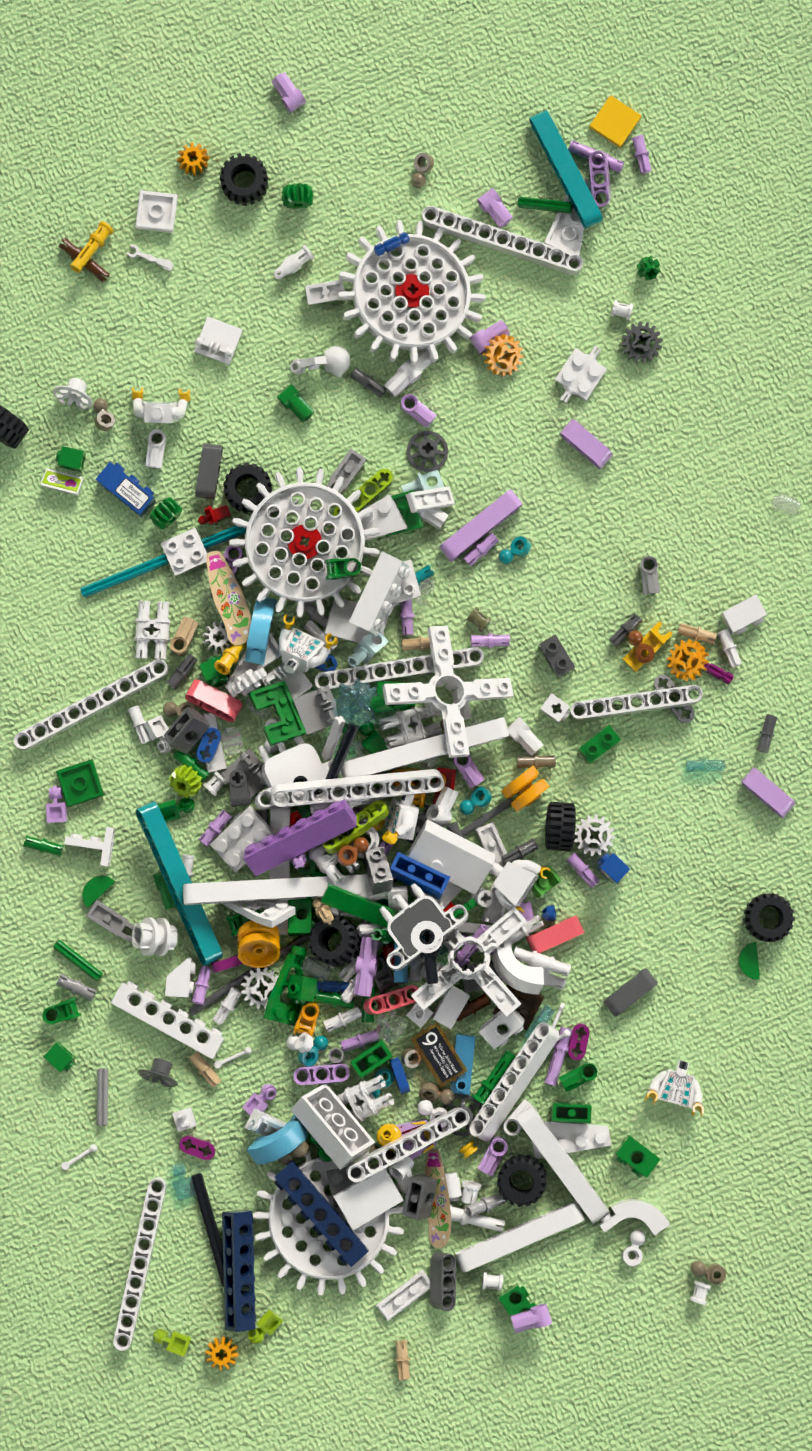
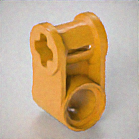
M307 1001L304 1004L293 1034L306 1032L313 1036L320 1012L318 1003ZM312 1006L315 1008L316 1013L309 1015L306 1012V1008Z

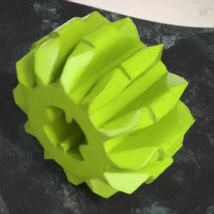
M184 764L173 770L169 777L171 781L169 786L174 788L173 792H178L179 797L184 796L187 799L198 793L202 786V777L197 775L198 771H194L192 766L187 767Z

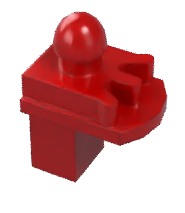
M224 505L214 510L211 506H208L204 509L206 515H201L198 518V523L204 525L209 522L211 526L218 525V521L231 517L228 506Z

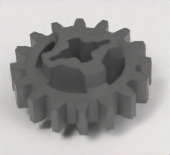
M640 321L637 327L631 324V330L626 328L625 333L627 335H622L621 339L625 342L621 343V347H626L623 354L629 353V360L633 357L635 358V363L640 359L642 364H645L646 359L650 362L653 360L652 355L658 356L659 353L656 350L662 349V346L658 344L662 343L663 339L658 338L660 331H654L656 326L649 328V322L642 326ZM633 335L634 342L629 344V339ZM639 339L641 341H646L644 346L642 344H638ZM654 341V348L651 351L649 344Z

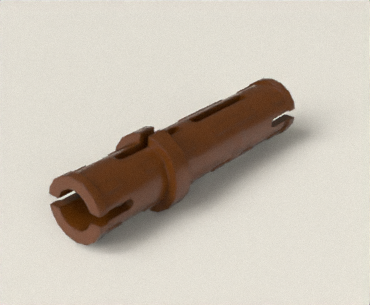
M64 238L62 240L63 243H60L58 247L70 255L71 260L74 261L82 248H77L67 238ZM91 258L84 266L102 283L107 280L105 277L108 278L110 276L109 272Z

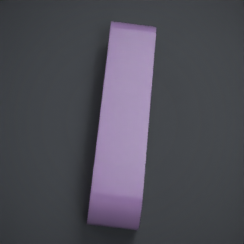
M511 489L508 490L439 546L440 550L450 562L454 561L519 509L523 503Z

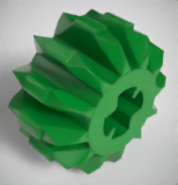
M294 183L283 187L282 201L283 205L287 208L295 210L308 208V206L312 205L314 196L312 187L308 184Z
M168 497L151 511L149 518L155 526L162 530L168 528L177 520L182 512V508L177 501Z

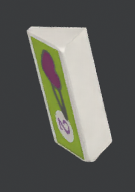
M46 469L40 485L44 488L79 497L84 478Z

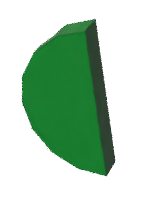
M96 876L90 879L84 886L82 893L83 902L86 907L89 908L116 881L107 876Z
M757 941L748 943L739 954L738 963L740 970L747 977L760 980Z

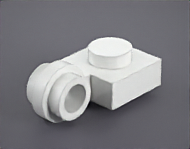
M326 356L295 359L290 365L291 371L295 374H302L306 367H308V370L320 369L319 365L327 364Z
M160 715L144 723L153 741L159 739L157 743L158 750L162 753L170 752L172 747L169 746L164 737L168 727L162 716Z

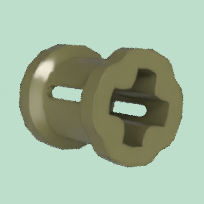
M476 607L466 620L468 622L471 621L482 632L492 619L490 617L487 618Z

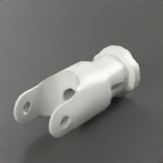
M303 245L302 249L294 255L291 254L284 259L281 266L274 272L276 279H282L286 275L297 272L304 263L314 259L306 245Z

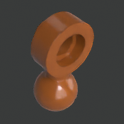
M637 630L631 631L628 635V641L631 645L636 646V659L641 663H649L654 658V649L650 645L642 643L643 635ZM643 650L648 651L647 657L641 655Z
M359 837L354 841L353 847H342L337 853L338 862L343 866H351L355 863L358 857L357 853L367 851L369 847L367 839ZM347 854L349 860H346L343 855Z

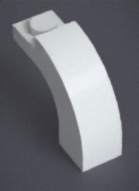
M510 936L495 949L492 955L493 966L500 978L512 988L524 993L539 995L544 986L543 968L530 967L520 963L513 955Z
M626 1199L612 1204L610 1207L614 1213L612 1215L610 1213L600 1219L602 1222L599 1223L603 1231L606 1232L623 1219L638 1218L647 1224L654 1236L670 1225L659 1209L646 1201L638 1199Z

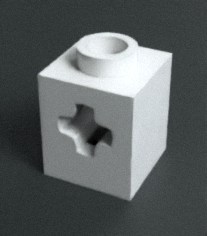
M552 693L540 708L541 712L557 723L560 720L564 722L571 713L568 711L570 706ZM552 705L554 707L559 705V710L561 711V713L557 712L556 714H554L552 712Z
M415 1003L406 1016L421 1028L433 1012L429 1008L423 1011Z

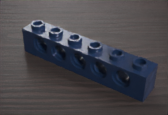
M294 1161L290 1162L274 1177L276 1179L274 1182L281 1191L285 1189L289 1194L288 1200L294 1206L297 1204L302 1209L300 1214L307 1221L310 1219L315 1224L313 1229L319 1236L323 1234L326 1237L327 1241L325 1243L332 1251L335 1249L340 1254L338 1258L345 1266L349 1264L352 1267L369 1252L366 1245ZM291 1180L299 1181L300 1188L298 1190L290 1188L289 1183ZM304 1195L312 1196L313 1203L311 1205H305L302 1202ZM323 1210L326 1213L325 1219H316L315 1211ZM336 1225L339 1229L338 1234L330 1235L328 1233V1226ZM342 1240H349L352 1247L349 1250H343L340 1243Z
M252 1211L222 1212L225 1330L233 1332L256 1329V1297L254 1289L255 1258L253 1252Z

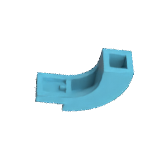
M266 598L261 603L256 601L247 640L245 662L264 665L277 599Z
M293 1115L288 1123L277 1132L268 1136L257 1137L247 1151L257 1165L273 1162L296 1149L309 1136L308 1130Z

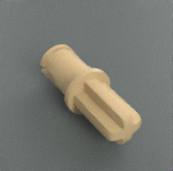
M681 623L678 628L679 634L694 638V641L700 640L712 645L715 643L714 640H716L717 633L703 630L700 626L697 628Z
M420 636V638L403 639L402 648L403 650L421 649V651L423 649H431L429 637L422 638Z
M321 898L314 899L312 905L316 910L317 917L321 918L328 925L332 924L331 921L334 920V917L331 913V908L321 903Z
M199 1051L189 1058L198 1069V1074H202L211 1087H215L221 1082V1079L210 1067L211 1064L205 1061Z
M407 1340L395 1341L397 1355L395 1361H397L398 1379L408 1380L410 1378L408 1361L410 1358H408Z

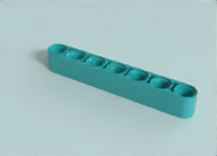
M545 110L530 117L531 127L564 191L573 204V208L583 227L587 229L602 222V214L549 112Z

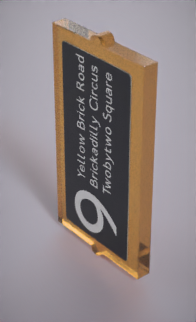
M438 1022L427 1029H422L421 1033L410 1039L440 1088L451 1081H456L457 1077L468 1071Z

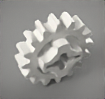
M263 667L255 672L249 669L234 679L236 684L228 689L233 698L241 693L246 696L249 692L262 686L260 681L268 676Z
M596 814L593 819H591L590 815H587V821L580 819L581 826L575 825L578 832H575L577 839L574 842H579L580 844L577 849L584 848L583 854L590 851L591 856L594 855V852L601 855L602 849L605 852L608 851L607 845L613 846L610 839H615V836L611 835L610 832H613L614 828L609 829L608 826L611 822L605 823V817L599 820ZM595 822L601 824V826L596 828L592 827L589 823ZM584 828V830L586 831V836L582 840L581 832ZM591 830L592 832H598V840L590 839ZM606 830L607 838L604 842L602 839V834ZM595 843L599 848H590L587 845Z
M267 967L263 971L257 968L255 973L250 970L251 976H244L247 982L241 983L245 987V989L241 990V993L247 994L244 1000L250 999V1006L256 1003L257 1009L260 1008V1005H264L266 1009L267 995L273 989L279 975L274 977V970H271L269 973L267 972ZM263 975L270 977L273 982L266 981ZM254 977H256V983L252 986H249L251 980ZM260 979L263 985L268 987L265 988L264 996L260 990L256 989L259 987ZM251 994H257L261 1000L253 998Z

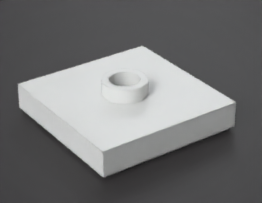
M140 190L135 228L174 233L178 195Z

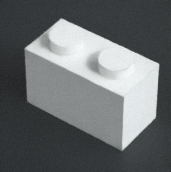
M754 595L722 612L720 615L730 633L736 632L739 635L748 630L746 626L752 623L756 626L763 622V617L767 613L757 595Z

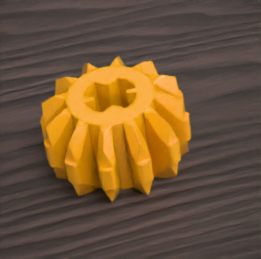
M191 142V147L188 148L187 145H184L185 151L179 150L180 157L177 158V161L181 163L179 165L181 170L185 169L186 174L192 171L195 176L197 170L203 173L202 167H208L206 161L210 160V158L206 155V148L201 149V144L195 147L194 143ZM193 156H196L197 160H193L194 162H191L190 157H192L193 159Z
M222 1336L221 1342L217 1337L214 1338L215 1344L209 1342L208 1347L210 1349L205 1351V1354L212 1355L206 1361H214L211 1365L212 1368L218 1364L219 1371H222L223 1365L227 1370L230 1369L229 1363L235 1365L236 1360L234 1358L239 1356V1353L232 1352L238 1346H230L233 1342L232 1339L226 1343L225 1336ZM220 1349L225 1350L224 1353H227L224 1355V1358L219 1357L220 1354H217L220 1352Z

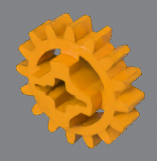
M504 334L501 336L496 335L495 340L490 339V346L484 347L487 353H483V356L487 357L483 362L489 364L487 370H493L492 374H499V376H505V374L512 375V371H518L516 366L522 365L519 359L524 357V355L520 354L523 348L518 347L520 342L514 340L513 336Z
M688 639L686 643L681 640L680 646L675 644L674 647L676 649L669 651L672 657H667V660L671 661L667 666L672 669L671 674L676 675V678L680 680L683 678V680L688 682L690 677L694 681L696 679L695 675L701 677V670H707L704 664L709 663L705 659L709 654L705 652L706 648L700 645L699 642L695 641L693 643L691 639ZM679 668H681V669H685V670H686V672H682V671H680V669H679Z

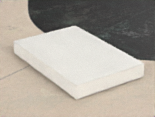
M333 598L324 634L331 633L334 637L359 644L370 632L349 622L357 603L343 599L345 607L341 609ZM372 636L371 639L374 644H381L379 637Z
M386 1168L360 1182L354 1183L333 1196L352 1230L357 1229L404 1201Z

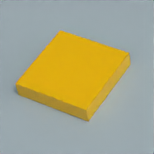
M610 95L589 128L621 148L642 115Z

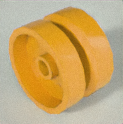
M534 765L500 791L506 799H510L516 793L519 795L511 803L516 812L526 805L532 804L541 797V793L550 787L545 779H540L534 785L532 784V781L539 776V772Z
M249 921L239 928L237 932L238 959L244 965L253 968H265L278 961L280 957V935L277 926L271 928L254 921Z

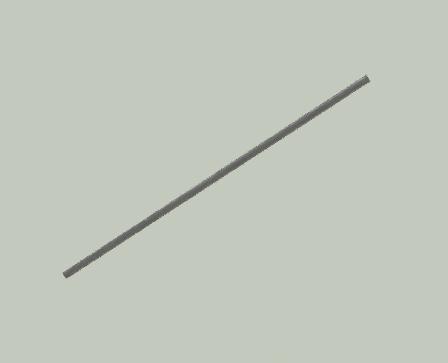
M511 798L505 800L461 829L463 837L510 807L513 800ZM299 936L281 948L279 959L291 952L292 945L300 946L306 942L308 936ZM252 967L205 998L204 1005L196 1004L190 1008V1013L194 1016L229 993L232 987L236 988L242 982L247 981L244 976L250 977V970L255 973L257 968Z

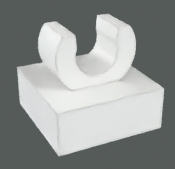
M191 1107L172 1113L178 1132L197 1126Z

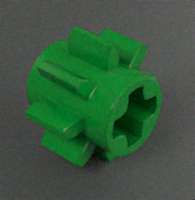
M651 256L642 258L639 264L636 265L639 277L644 276L646 281L655 279L658 273L661 272L658 259L653 261Z

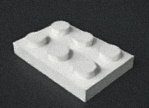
M250 806L210 845L236 873L246 864L244 861V849L250 844H256L266 836L276 833Z

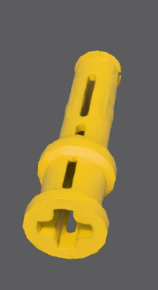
M104 221L98 223L96 231L89 235L88 243L70 264V268L73 271L80 273L95 251L104 246L106 238L114 232L109 224Z
M247 642L242 645L232 644L230 648L225 649L220 660L214 663L215 669L221 674L227 675L230 672L231 666L238 662L239 654L245 648Z

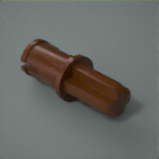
M484 993L471 1002L467 1001L468 1003L465 1004L457 1021L473 1013L475 1015L476 1011L490 1005L491 1003L486 994Z

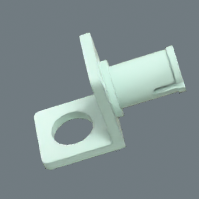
M438 470L422 476L418 473L415 481L401 485L403 492L410 490L418 492L444 487ZM431 476L435 477L438 481L435 487L427 485L426 481Z
M369 633L354 648V653L347 659L348 663L352 667H356L362 661L367 664L388 643V640L381 633H378L377 637L381 640V644L376 645L371 639L372 636L376 635Z

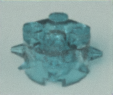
M356 679L355 683L349 687L341 683L339 685L341 694L338 699H334L338 717L342 716L347 724H355L358 726V729L367 722L375 725L377 723L374 715L376 712L371 706V699L378 695L377 693L375 694L376 687L370 688V685L360 682L359 679Z

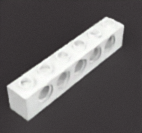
M130 981L127 983L122 982L111 1002L113 1005L214 1059L225 1039L222 1036L223 1032L216 1028L208 1029L205 1027V1022L197 1018L195 1021L188 1018L189 1014L181 1009L178 1011L172 1009V1004L163 999L159 1002L154 999V994L147 990L144 993L137 989L139 986ZM132 995L140 997L139 1005L135 1006L131 1003ZM150 1004H154L157 1007L155 1015H151L147 1011V1007ZM167 1013L174 1016L172 1024H167L164 1021V1016ZM183 1023L190 1024V1033L182 1032L181 1025ZM200 1032H205L208 1035L206 1043H201L198 1040Z

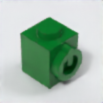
M221 656L210 657L206 662L199 664L206 683L214 688L224 685L230 678L228 674H221L214 667V663L220 660Z
M290 974L287 998H292L294 1003L305 1004L306 1001L314 1002V997L318 992L317 979Z

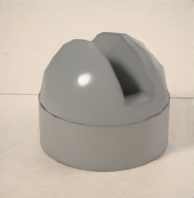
M333 1048L330 1050L328 1057L331 1062L339 1064L343 1062L345 1054L342 1049ZM333 1054L341 1055V1059L333 1057Z

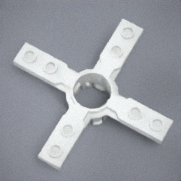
M448 626L429 627L427 630L435 676L431 678L429 684L421 682L384 684L382 688L385 705L424 703L425 707L430 705L427 711L431 715L437 711L435 715L442 716L449 758L467 757L470 753L464 718L460 714V709L465 705L466 701L511 699L513 697L511 679H478L473 682H463L460 677L453 673L452 664L454 659ZM446 683V689L450 692L454 689L451 693L453 697L452 705L442 702L437 697L435 687H442Z
M513 907L477 939L471 936L464 938L457 929L449 935H444L443 944L449 950L448 964L438 972V983L427 984L426 982L411 997L424 1011L461 978L466 980L474 979L506 1017L509 1016L521 1003L489 967L490 953L526 924V919ZM464 944L476 945L480 952L484 954V963H480L478 967L474 968V972L470 971V969L462 971V968L454 961L456 950Z

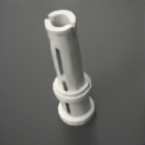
M450 1204L452 1221L460 1222L461 1225L468 1223L503 1232L504 1228L502 1226H504L505 1220L480 1214L469 1217L466 1208L460 1209Z

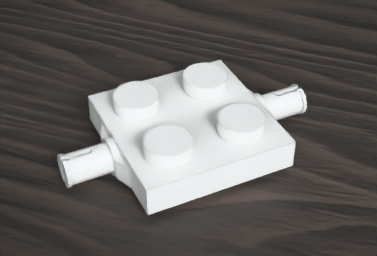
M594 346L589 355L584 354L577 348L573 350L554 379L565 389L560 401L566 404L571 395L578 396L584 401L588 399L607 370L595 359L601 351L600 348Z

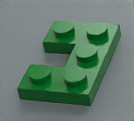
M285 680L249 692L248 695L255 712L273 706L280 721L263 728L269 746L306 734L305 727Z

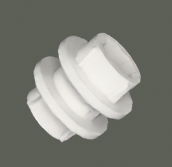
M146 917L142 923H135L133 927L132 944L135 948L140 949L143 955L151 956L155 954L156 956H164L168 950H174L177 944V929L174 925H169L165 918H157L155 920L154 918Z

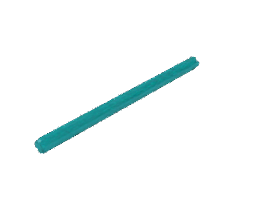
M233 526L203 538L201 541L204 548L208 549L245 534L246 528ZM163 554L80 588L83 597H88L170 563L166 554Z

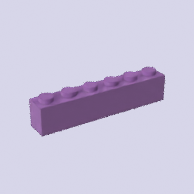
M345 799L340 802L336 801L328 808L318 810L312 816L306 819L302 818L296 824L284 827L278 833L268 835L256 844H250L244 849V861L256 877L356 827L357 817Z

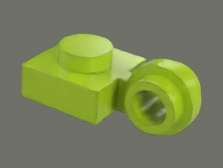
M269 1309L256 1323L259 1328L248 1332L249 1341L253 1344L261 1343L266 1333L272 1335L284 1320Z
M157 1328V1331H154L153 1340L160 1344L168 1342L167 1351L185 1356L192 1337L174 1330L171 1337H168V1332L163 1329Z

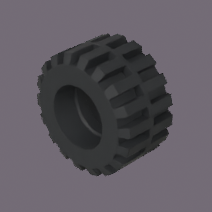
M239 153L236 158L231 156L230 161L226 160L224 167L220 170V182L225 196H228V200L234 201L237 205L242 203L243 206H247L249 202L251 205L255 204V200L260 201L262 199L261 195H265L266 188H268L266 168L263 166V162L261 160L258 161L254 155L250 157L248 153H245V156H242ZM242 171L250 172L255 176L254 183L247 188L237 187L233 183L234 177Z
M0 405V442L16 449L29 431V428L16 415Z
M238 464L235 469H230V473L225 477L226 480L223 484L224 494L229 504L237 511L253 513V511L247 509L242 504V500H250L254 505L258 506L265 497L258 491L254 497L243 498L237 493V485L245 478H252L264 485L266 490L271 493V480L267 472L261 466L258 467L257 464Z
M550 801L547 807L545 825V846L547 850L571 851L573 848L576 825V808L574 803Z
M767 893L751 899L752 901L747 904V908L744 910L745 918H743L746 923L745 927L749 930L750 935L760 941L775 942L789 934L790 929L794 926L792 923L795 921V917H793L794 910L791 909V904L784 897L778 896V894ZM766 906L776 908L779 913V923L773 929L763 928L758 920L760 910Z
M333 916L334 920L331 921L332 924L330 925L323 921H317L315 923L316 927L310 930L312 935L308 936V940H311V943H308L309 948L312 949L310 951L311 954L316 956L315 959L333 967L345 966V963L350 964L352 962L351 958H356L358 955L355 953L360 951L358 944L361 943V939L358 938L357 927L352 922L338 916ZM340 931L342 936L341 944L335 951L330 952L328 940L333 933Z
M518 1154L517 1157L512 1156L504 1162L497 1177L500 1195L503 1194V1199L505 1201L509 1200L511 1205L515 1203L518 1204L517 1207H522V1205L530 1206L531 1203H536L545 1191L547 1184L546 1170L543 1169L542 1163H538L537 1158H530L531 1155L523 1156V1154ZM520 1170L528 1172L533 1178V1186L528 1190H519L514 1187L511 1182V1175L514 1172Z

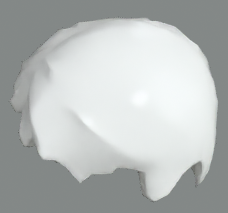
M332 346L323 354V356H326L327 363L323 364L328 373H332L340 378L348 370L350 355L345 348Z

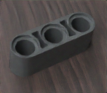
M203 444L195 497L215 500L223 454L222 445Z
M646 967L607 997L603 1003L612 1015L616 1017L655 987L658 981Z
M435 1252L431 1257L430 1303L435 1309L451 1311L456 1303V1259L452 1254Z

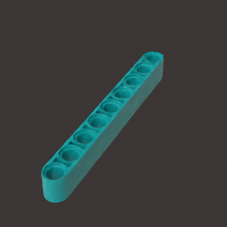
M152 801L137 808L135 811L198 958L204 966H207L222 958L223 953L202 905H184L183 885L192 884L160 808L156 802Z

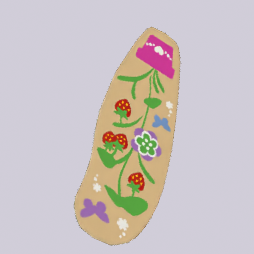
M212 551L207 554V571L213 600L224 622L229 641L234 645H242L248 640L251 625L250 611L242 590L224 556L219 551Z
M432 1148L427 1152L425 1175L438 1181L431 1216L428 1218L429 1240L433 1247L442 1248L448 1243L451 1234V1207L442 1158L438 1149Z

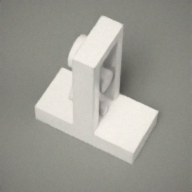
M106 827L104 842H101L102 838L90 836V840L82 839L83 835L71 834V837H65L64 844L102 850L100 865L110 867L116 829Z

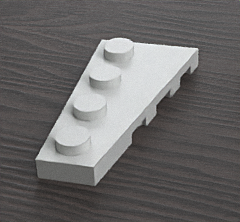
M584 179L591 192V181ZM566 194L563 201L570 202ZM574 208L571 213H557L544 244L580 255L584 227Z
M387 495L367 507H372L373 513L361 519L364 530L379 528L380 532L376 536L365 537V540H371L407 529L408 527L391 495ZM333 527L325 533L332 534L335 528ZM346 530L342 533V537L345 540H350L353 537V533L350 530Z
M544 1121L567 1153L612 1145L608 1125ZM532 1141L535 1158H544Z

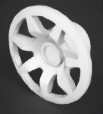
M70 378L67 386H57L53 389L54 397L62 404H65L63 400L68 398V406L73 401H76L77 407L82 410L90 409L93 405L92 399L85 393L87 384L78 378Z

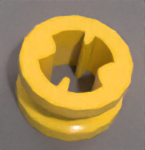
M473 1141L468 1142L459 1150L460 1153L464 1154V1159L478 1149L477 1146H473Z

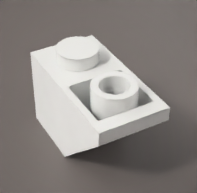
M187 958L167 976L165 996L190 997V993H194V982H191V976L195 974L196 963L193 962V958Z

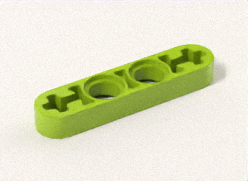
M379 470L358 488L361 491L359 497L361 505L354 508L357 513L391 485L393 474L390 470ZM382 473L384 475L388 474L389 481H382L380 483V486L382 488L379 489L378 485L375 482H373V480L376 479V481L378 482L379 480H381ZM373 485L376 489L375 493L367 495L365 493L366 486ZM338 507L334 509L333 516L338 515L337 512L340 510Z
M377 800L357 813L356 827L351 829L352 833L350 835L344 836L342 833L322 843L326 852L330 854L337 853L342 847L347 846L385 819L389 814L386 803ZM368 818V822L366 824H359V821L361 819Z

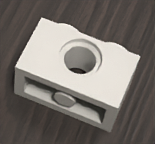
M514 1010L507 1017L499 1011L480 1027L479 1033L493 1049L498 1046L503 1047L509 1041L508 1038L512 1034L517 1035L522 1031L525 1019L517 1010ZM504 1024L508 1029L503 1031L499 1029L498 1025Z

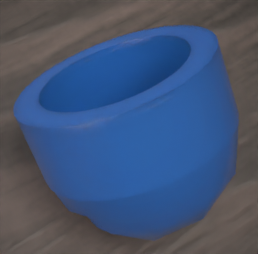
M555 905L545 907L542 911V917L546 921H556Z

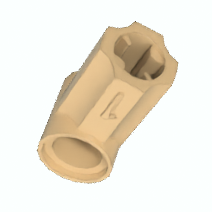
M183 617L174 638L170 642V647L174 654L183 656L188 652L191 640L199 625L198 622L191 618ZM177 642L185 644L182 650L174 648Z

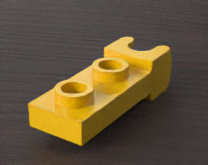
M660 621L643 637L642 641L643 644L650 645L654 649V653L673 635L672 632H668L666 635L659 634L658 630L662 626ZM634 646L622 660L633 671L637 672L645 663H641L636 659V646ZM643 650L641 655L647 657L648 651Z

